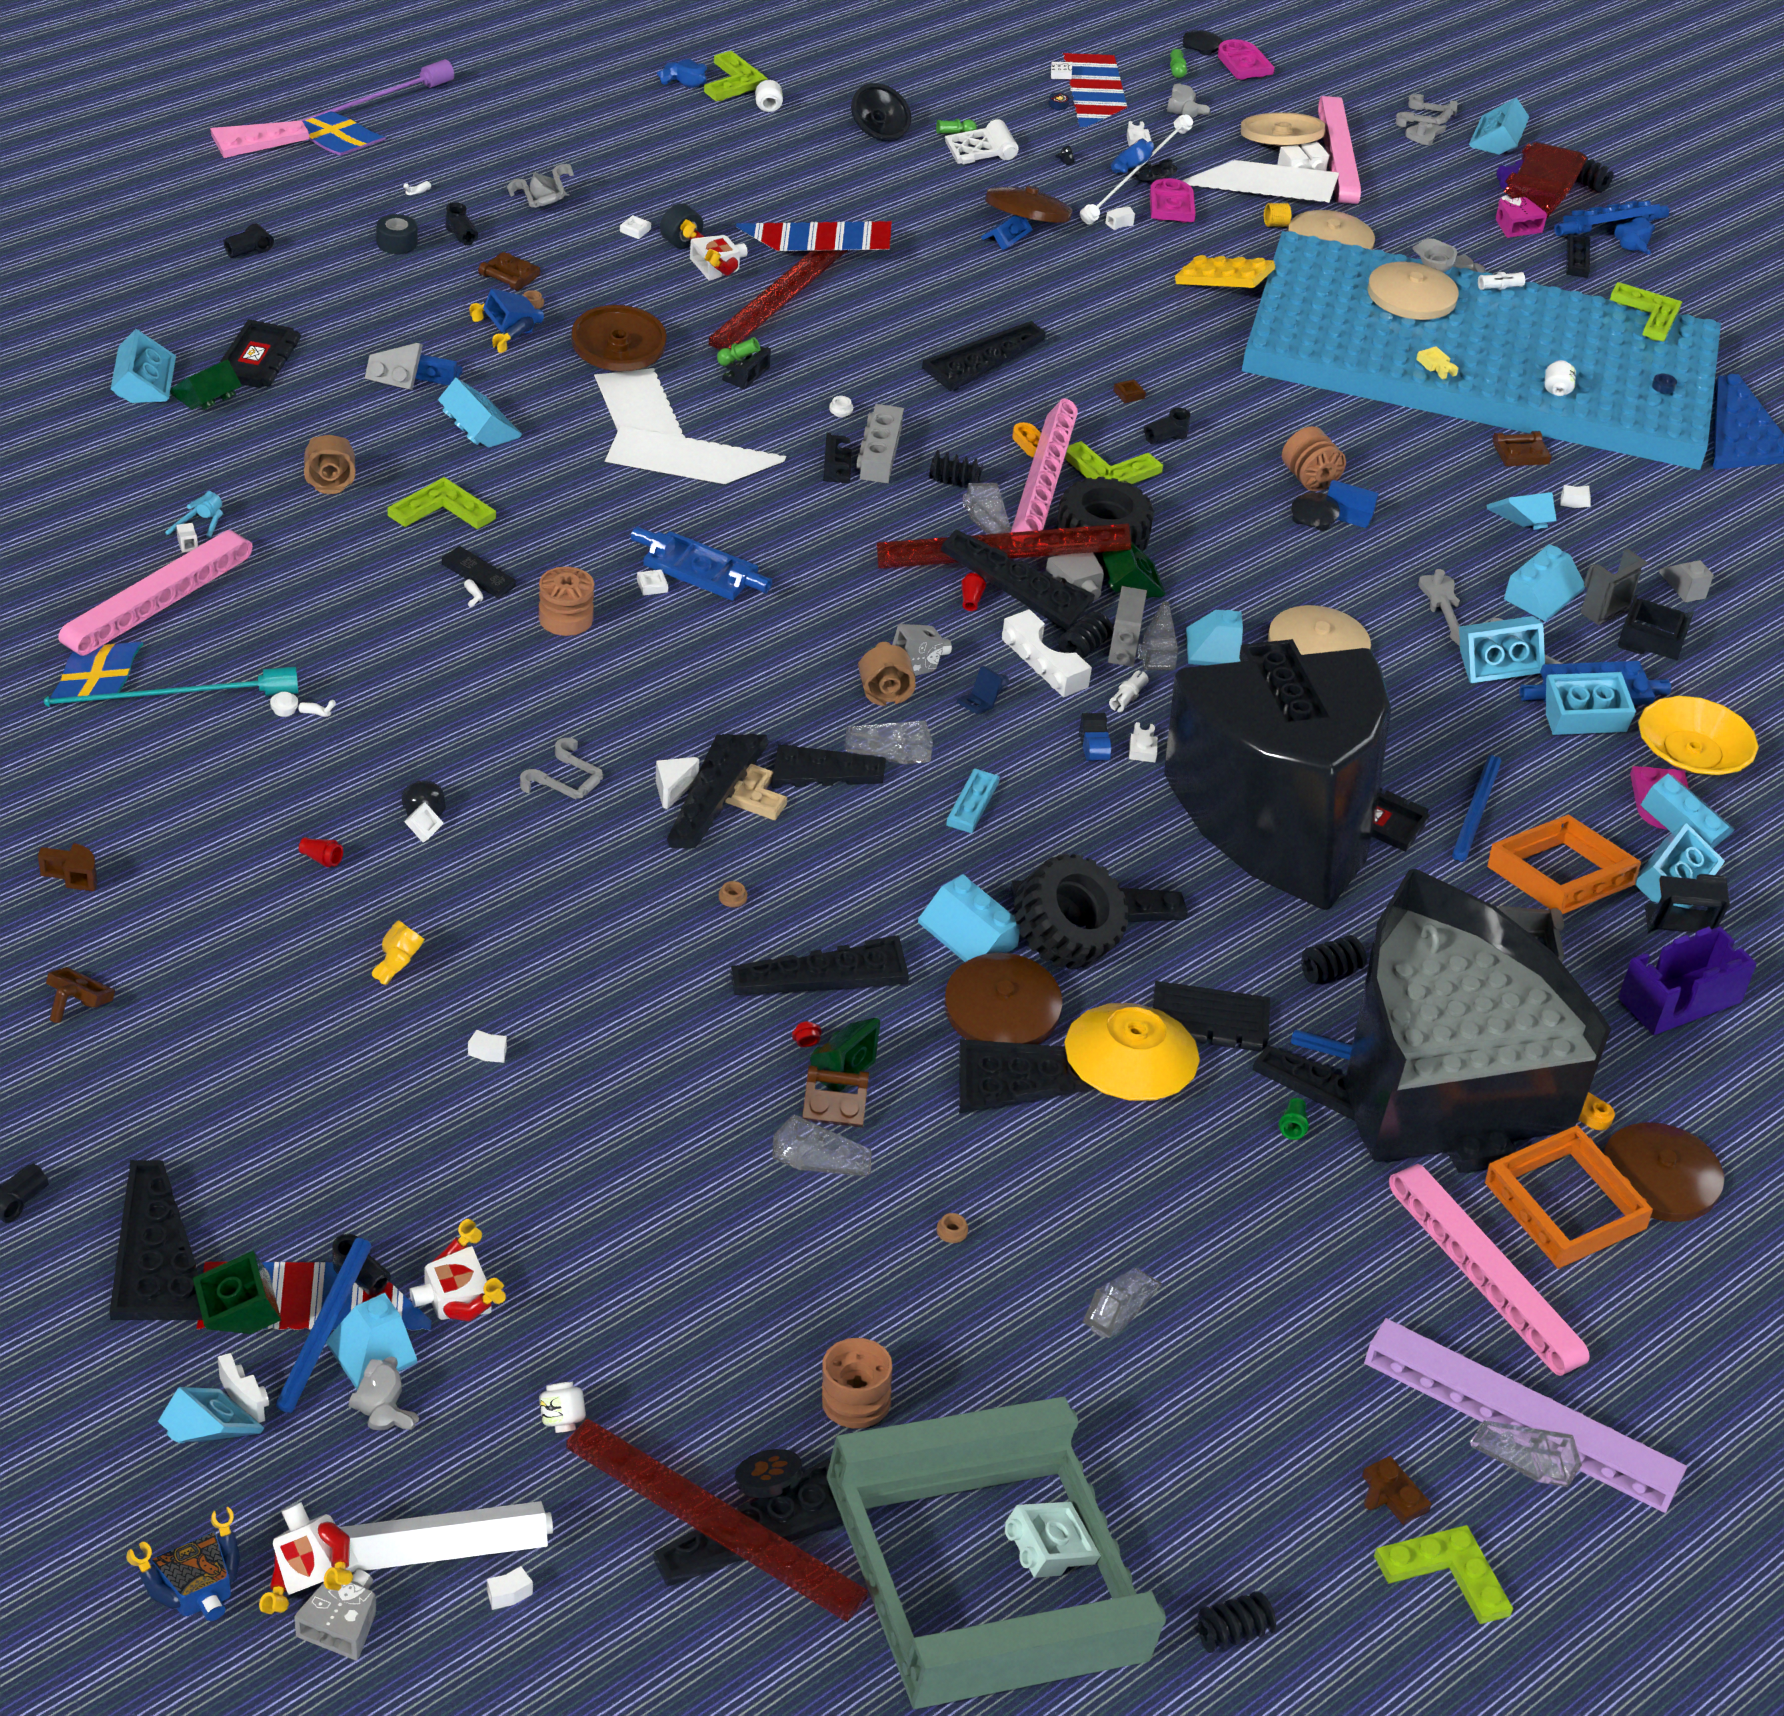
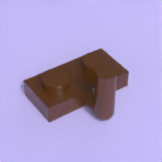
M68 967L49 972L46 984L57 989L49 1020L54 1023L62 1022L68 997L73 996L81 1000L83 1005L95 1008L113 1001L115 990Z
M1391 1456L1364 1468L1362 1477L1369 1484L1364 1500L1366 1509L1374 1510L1386 1504L1403 1525L1430 1511L1432 1503Z

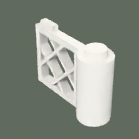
M1000 119L991 121L983 129L945 136V142L957 164L972 163L975 160L999 156L1003 160H1010L1017 155L1019 150L1006 124ZM978 137H984L982 140L975 139ZM968 144L975 145V147H969ZM961 152L969 153V154L960 155Z

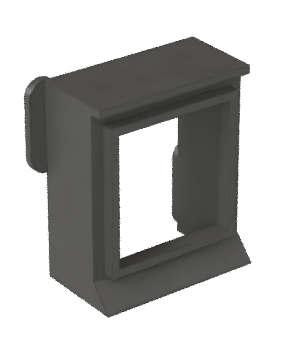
M1626 549L1623 552L1618 572L1615 574L1610 573L1599 564H1592L1588 569L1584 586L1588 589L1581 613L1600 626L1630 610L1642 571L1641 567L1648 564V562L1629 549Z
M1499 906V910L1532 936L1543 937L1545 946L1557 956L1561 963L1563 962L1565 955L1559 931H1562L1565 925L1562 912L1559 909L1545 910Z

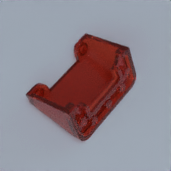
M1539 142L1528 143L1521 152L1523 154L1522 160L1524 161L1516 173L1512 171L1505 180L1507 186L1504 192L1513 199L1528 198L1545 211L1548 218L1571 190L1587 160V156L1579 151Z

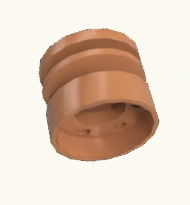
M1311 426L1299 430L1288 439L1283 448V463L1303 486L1310 491L1316 492L1328 488L1332 480L1337 481L1345 470V455L1318 427Z
M567 566L556 567L544 573L539 581L540 602L538 618L540 625L551 633L563 636L577 635L591 627L594 619L593 600L595 584L593 578L579 568Z
M848 1338L835 1343L827 1350L822 1360L823 1410L832 1421L848 1428H867L879 1423L887 1416L891 1407L892 1360L889 1353L877 1342L865 1338Z

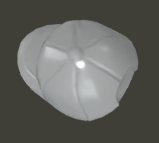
M538 173L533 174L530 182V191L534 200L559 192L553 178Z
M1426 239L1412 248L1420 256L1424 265L1443 273L1452 268L1457 257L1456 248L1436 239Z

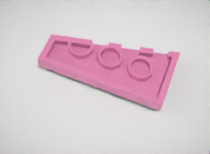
M302 121L210 128L211 136L223 158L309 139V132Z

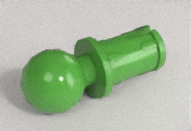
M1174 49L1170 53L1171 73L1175 78H1183L1187 73L1186 60L1183 58V53L1180 49Z
M959 119L955 121L937 120L936 123L937 134H958L960 132L977 130L976 123L970 119H966L962 123H960Z
M753 337L738 345L734 343L731 349H721L717 354V360L724 367L729 363H734L735 359L738 362L743 361L744 357L760 351L759 342Z

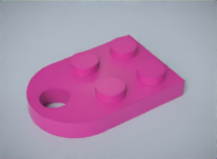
M1237 39L1226 40L1220 43L1218 58L1237 79L1245 80L1251 77L1273 75L1275 67L1252 43Z
M1173 178L1158 179L1151 184L1149 195L1151 218L1160 221L1194 222V192L1189 184Z
M1633 766L1630 776L1639 815L1647 823L1657 828L1668 830L1640 804L1651 787L1667 774L1675 776L1689 789L1685 771Z

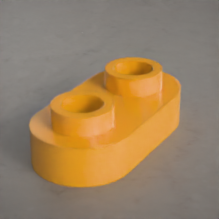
M1030 423L1016 424L1013 427V440L1027 455L1034 457L1041 432Z
M1588 1092L1578 1120L1592 1129L1607 1130L1612 1125L1615 1112L1609 1104Z

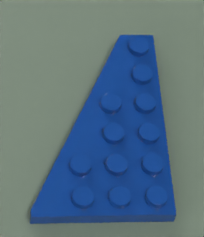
M1740 375L1718 376L1715 394L1713 468L1726 469L1784 463V434Z

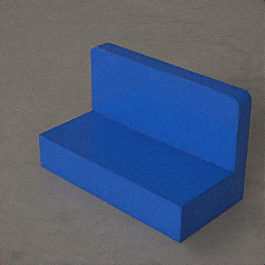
M1013 215L980 237L984 240L994 235L1000 248L1004 250L1033 229L1025 217Z
M421 354L415 379L449 386L455 377L459 379L463 368L457 366V361Z
M1332 480L1328 496L1332 497L1339 505L1340 513L1336 520L1368 528L1375 512L1379 493Z

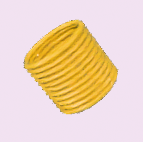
M1267 203L1264 209L1265 225L1267 227H1288L1291 222L1290 205L1288 203Z

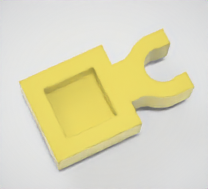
M1438 347L1418 352L1416 360L1430 372L1437 371L1441 379H1446L1448 373L1453 377L1457 376L1458 367L1450 363V358Z

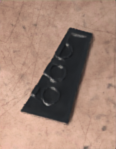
M778 744L772 788H781L782 784L794 783L795 787H806V783L822 782V786H833L838 781H845L848 785L882 784L886 757Z

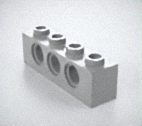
M875 404L874 412H869L856 469H861L860 479L889 484L902 429L904 408Z

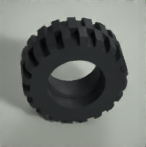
M1086 478L1083 482L1077 481L1068 487L1061 496L1056 524L1057 536L1068 551L1071 550L1073 552L1089 547L1099 564H1105L1102 553L1125 536L1143 552L1147 548L1154 517L1153 505L1147 495L1143 494L1142 490L1138 487H1132L1131 483L1126 481L1123 483L1116 478Z
M1061 854L1046 860L1023 880V883L1016 892L1017 898L1014 901V910L1018 911L1015 914L1016 924H1020L1021 929L1019 932L1022 938H1026L1030 943L1028 947L1032 951L1036 950L1040 953L1039 957L1047 962L1051 960L1053 961L1052 965L1061 968L1065 965L1068 969L1085 968L1098 961L1121 941L1123 932L1126 931L1128 920L1125 919L1128 917V907L1124 905L1126 898L1124 892H1120L1117 887L1119 885L1118 881L1108 875L1109 871L1104 866H1097V862L1090 858L1084 860L1081 855L1072 854L1069 856V854ZM1056 894L1069 898L1079 907L1085 919L1086 929L1075 926L1063 915L1058 906Z

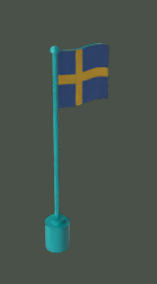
M143 642L102 645L84 656L73 651L67 660L61 681L51 697L47 696L44 699V704L50 707V704L254 686H259V691H265V696H274L280 692L299 694L295 666L263 669V675H258V681L119 693L129 677L134 657L143 646Z

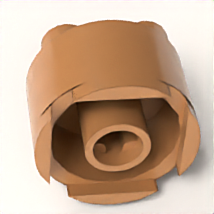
M334 435L314 437L309 441L304 452V475L306 481L314 486L315 490L324 494H336L342 492L346 486L351 485L354 481L355 453L348 439Z
M880 642L858 662L864 692L872 703L881 706H887L886 702L895 701V704L902 703L915 691L916 678L909 654L903 648L891 645L889 642Z

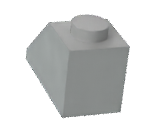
M1701 560L1662 568L1659 571L1684 602L1705 599L1714 576Z

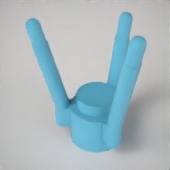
M208 491L202 497L188 504L187 509H194L166 530V535L176 531V525L186 523L198 513L203 518L213 517L206 535L207 538H211L218 519L223 515V512L220 510L222 507L221 498L217 494Z

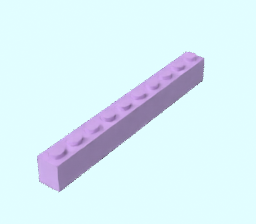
M1385 1318L1369 1345L1364 1364L1664 1513L1667 1512L1688 1466Z

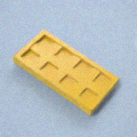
M1205 255L1194 257L1188 265L1184 266L1175 275L1176 284L1254 288L1275 269L1274 260H1265L1264 258L1245 259L1244 257L1229 259L1224 256L1206 258Z

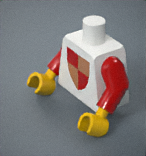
M687 219L683 222L680 229L683 231V235L687 238L690 237L691 240L690 259L709 281L722 276H729L733 272L738 271L740 258L746 257L748 254L744 243L734 245L725 235L704 237L695 230L696 225Z
M465 1219L460 1223L458 1232L461 1237H456L440 1255L425 1266V1284L410 1288L413 1306L418 1307L432 1303L437 1318L441 1320L455 1319L470 1322L479 1315L491 1313L492 1301L500 1304L506 1298V1294L501 1290L504 1284L497 1278L486 1280L473 1247L467 1246L468 1242L477 1243L482 1238V1232L475 1227L476 1223L471 1219Z
M302 1502L282 1511L289 1530L273 1540L275 1561L270 1589L273 1590V1593L267 1592L261 1597L259 1608L263 1613L273 1614L274 1611L279 1613L286 1611L289 1602L287 1597L283 1595L284 1592H288V1595L323 1581L327 1589L339 1591L342 1585H348L353 1580L352 1572L348 1569L358 1564V1560L350 1548L349 1535L340 1529L331 1516L327 1514L309 1520Z

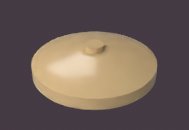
M1265 113L1244 119L1241 122V134L1243 137L1255 142L1285 147L1321 139L1325 135V123L1316 117L1304 114Z
M1312 210L1301 213L1291 220L1288 232L1293 231L1299 235L1316 236L1319 239L1335 240L1347 245H1359L1373 250L1375 243L1374 233L1367 224L1354 216L1338 211Z
M1392 262L1379 266L1371 273L1367 287L1370 298L1382 309L1397 316L1417 320L1436 319L1449 314L1454 310L1459 295L1457 285L1448 275L1442 271L1415 262Z
M1305 605L1289 608L1273 619L1268 633V642L1293 639L1301 655L1358 648L1370 649L1371 647L1367 631L1357 620L1341 611L1323 606Z

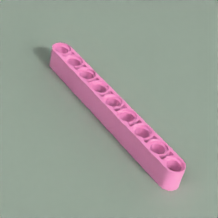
M1321 96L1318 113L1320 120L1325 123V135L1323 138L1326 152L1329 154L1330 172L1339 173L1334 187L1336 203L1358 204L1361 186L1342 97Z
M1065 398L1061 399L1046 416L1011 530L1012 539L1022 547L1028 546L1044 528L1078 414L1075 404Z
M232 530L224 531L64 625L59 633V642L81 656L91 653L245 561L252 552V543Z
M1413 1165L1390 1176L1389 1185L1395 1197L1552 1372L1561 1376L1589 1361V1351L1585 1343L1422 1165Z

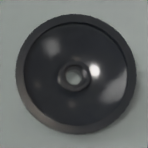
M870 83L860 87L852 98V116L860 129L869 136L882 141H893L901 138L909 129L911 124L910 108L906 100L893 88L879 83Z

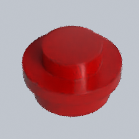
M810 1021L802 1022L792 1031V1038L799 1047L814 1046L820 1042L821 1027Z

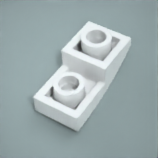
M231 1353L218 1356L219 1376L230 1398L258 1423L265 1421L264 1407L269 1406L265 1387H258L254 1375L245 1377L242 1365H235Z

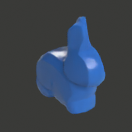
M690 58L678 63L668 62L664 69L656 73L663 85H667L671 80H678L685 87L691 88L703 86L707 83L705 76L707 66L701 63L697 64Z
M1144 138L1139 139L1129 148L1120 152L1110 164L1111 170L1114 173H1127L1129 169L1145 163L1153 155L1154 143L1151 141L1147 142Z
M1636 217L1632 222L1617 225L1614 235L1620 240L1622 248L1633 251L1639 250L1650 255L1651 250L1647 248V244L1651 239L1655 225L1651 224L1644 217Z

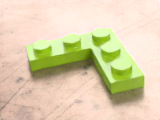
M730 50L714 55V63L728 73L730 77L704 84V92L715 101H723L726 98L756 90L760 82L768 80V78Z
M1617 282L1610 297L1611 301L1619 305H1628L1642 312H1651L1642 335L1652 340L1663 342L1682 305V301Z
M1082 441L1068 445L1064 457L1086 478L1097 479L1098 477H1105V479L1116 478L1120 482L1124 483L1126 481L1133 484L1158 475L1163 470V464L1150 453H1145L1110 466Z
M445 477L387 508L388 516L404 527L441 507L446 508L476 529L496 519V511Z
M1467 1525L1376 1548L1374 1557L1388 1584L1449 1568L1479 1624L1511 1616L1513 1607Z

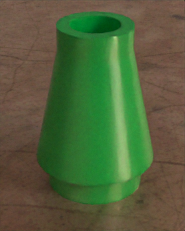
M1293 1098L1289 1101L1288 1107L1279 1120V1129L1283 1136L1288 1139H1300L1309 1129L1306 1103L1300 1098Z

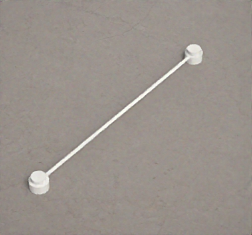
M1189 115L1179 116L1174 121L1176 130L1152 154L1154 155L1177 132L1181 134L1188 132L1193 125L1192 118ZM1145 163L1137 166L1097 206L1094 204L1085 206L1080 211L1081 219L1086 224L1095 222L1100 215L1099 207Z

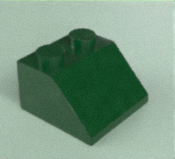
M227 359L187 377L171 388L170 393L191 410L199 407L205 410L216 404L215 400L218 398H222L225 401L235 396V390L242 385Z
M1126 536L1102 553L1105 562L1103 565L1104 570L1110 576L1109 584L1116 593L1121 592L1122 586L1147 590L1146 598L1163 597L1166 594L1155 563Z
M871 1018L853 1022L843 1030L835 1032L822 1047H817L810 1057L811 1066H818L820 1070L860 1074V1071L864 1072L876 1062L881 1020ZM820 1082L834 1092H840L847 1086L844 1084Z
M254 1250L193 1277L206 1329L253 1334L281 1321L270 1275Z

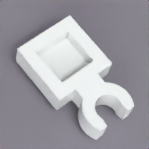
M1129 121L1127 129L1129 146L1141 138H1144L1147 142L1151 141L1149 130L1144 129V122H1140L1139 126H1135L1132 124V121Z
M1136 722L1134 733L1130 737L1129 759L1156 762L1158 737H1153L1155 730L1153 724H1150L1149 730H1142L1140 723Z

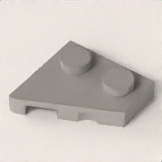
M414 343L371 354L364 379L413 390L423 345Z

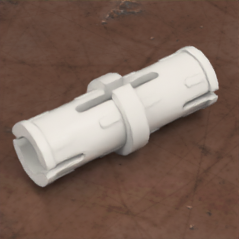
M1498 272L1496 275H1480L1478 277V287L1480 290L1491 288L1505 290L1506 287H1523L1525 284L1523 272L1510 274Z
M1136 671L1128 681H1124L1119 686V691L1109 701V705L1114 711L1118 708L1117 712H1122L1129 702L1137 699L1139 691L1149 681L1145 672H1142L1137 677L1141 671Z

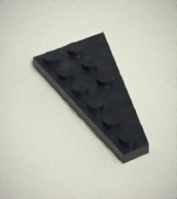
M960 1039L959 1114L1096 1089L1084 1082L1069 1064L1065 1046Z
M130 1160L109 1311L110 1320H203L193 1282V1277L198 1276L196 1262L185 1228L182 1225L180 1212L175 1203L163 1160Z

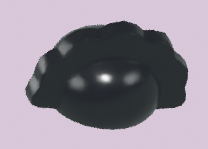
M1064 146L1060 153L1055 155L1056 158L1061 159L1066 165L1075 163L1070 146Z

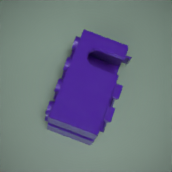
M1709 926L1696 931L1695 936L1688 937V935L1674 939L1672 944L1664 946L1656 967L1653 964H1648V967H1646L1650 957L1648 953L1631 958L1618 999L1654 1036L1741 1003L1757 963L1743 948H1739L1736 951L1732 948L1735 940L1721 926L1711 929Z

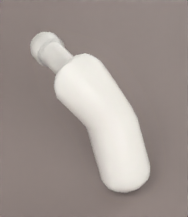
M425 181L417 186L409 187L405 183L403 187L406 189L407 195H417L428 191L431 188V184Z
M466 580L464 586L474 596L468 602V606L473 607L478 601L481 602L483 600V594L473 580Z
M330 700L326 708L316 703L302 702L299 704L298 710L300 713L328 717L331 715L330 711L336 705V702Z

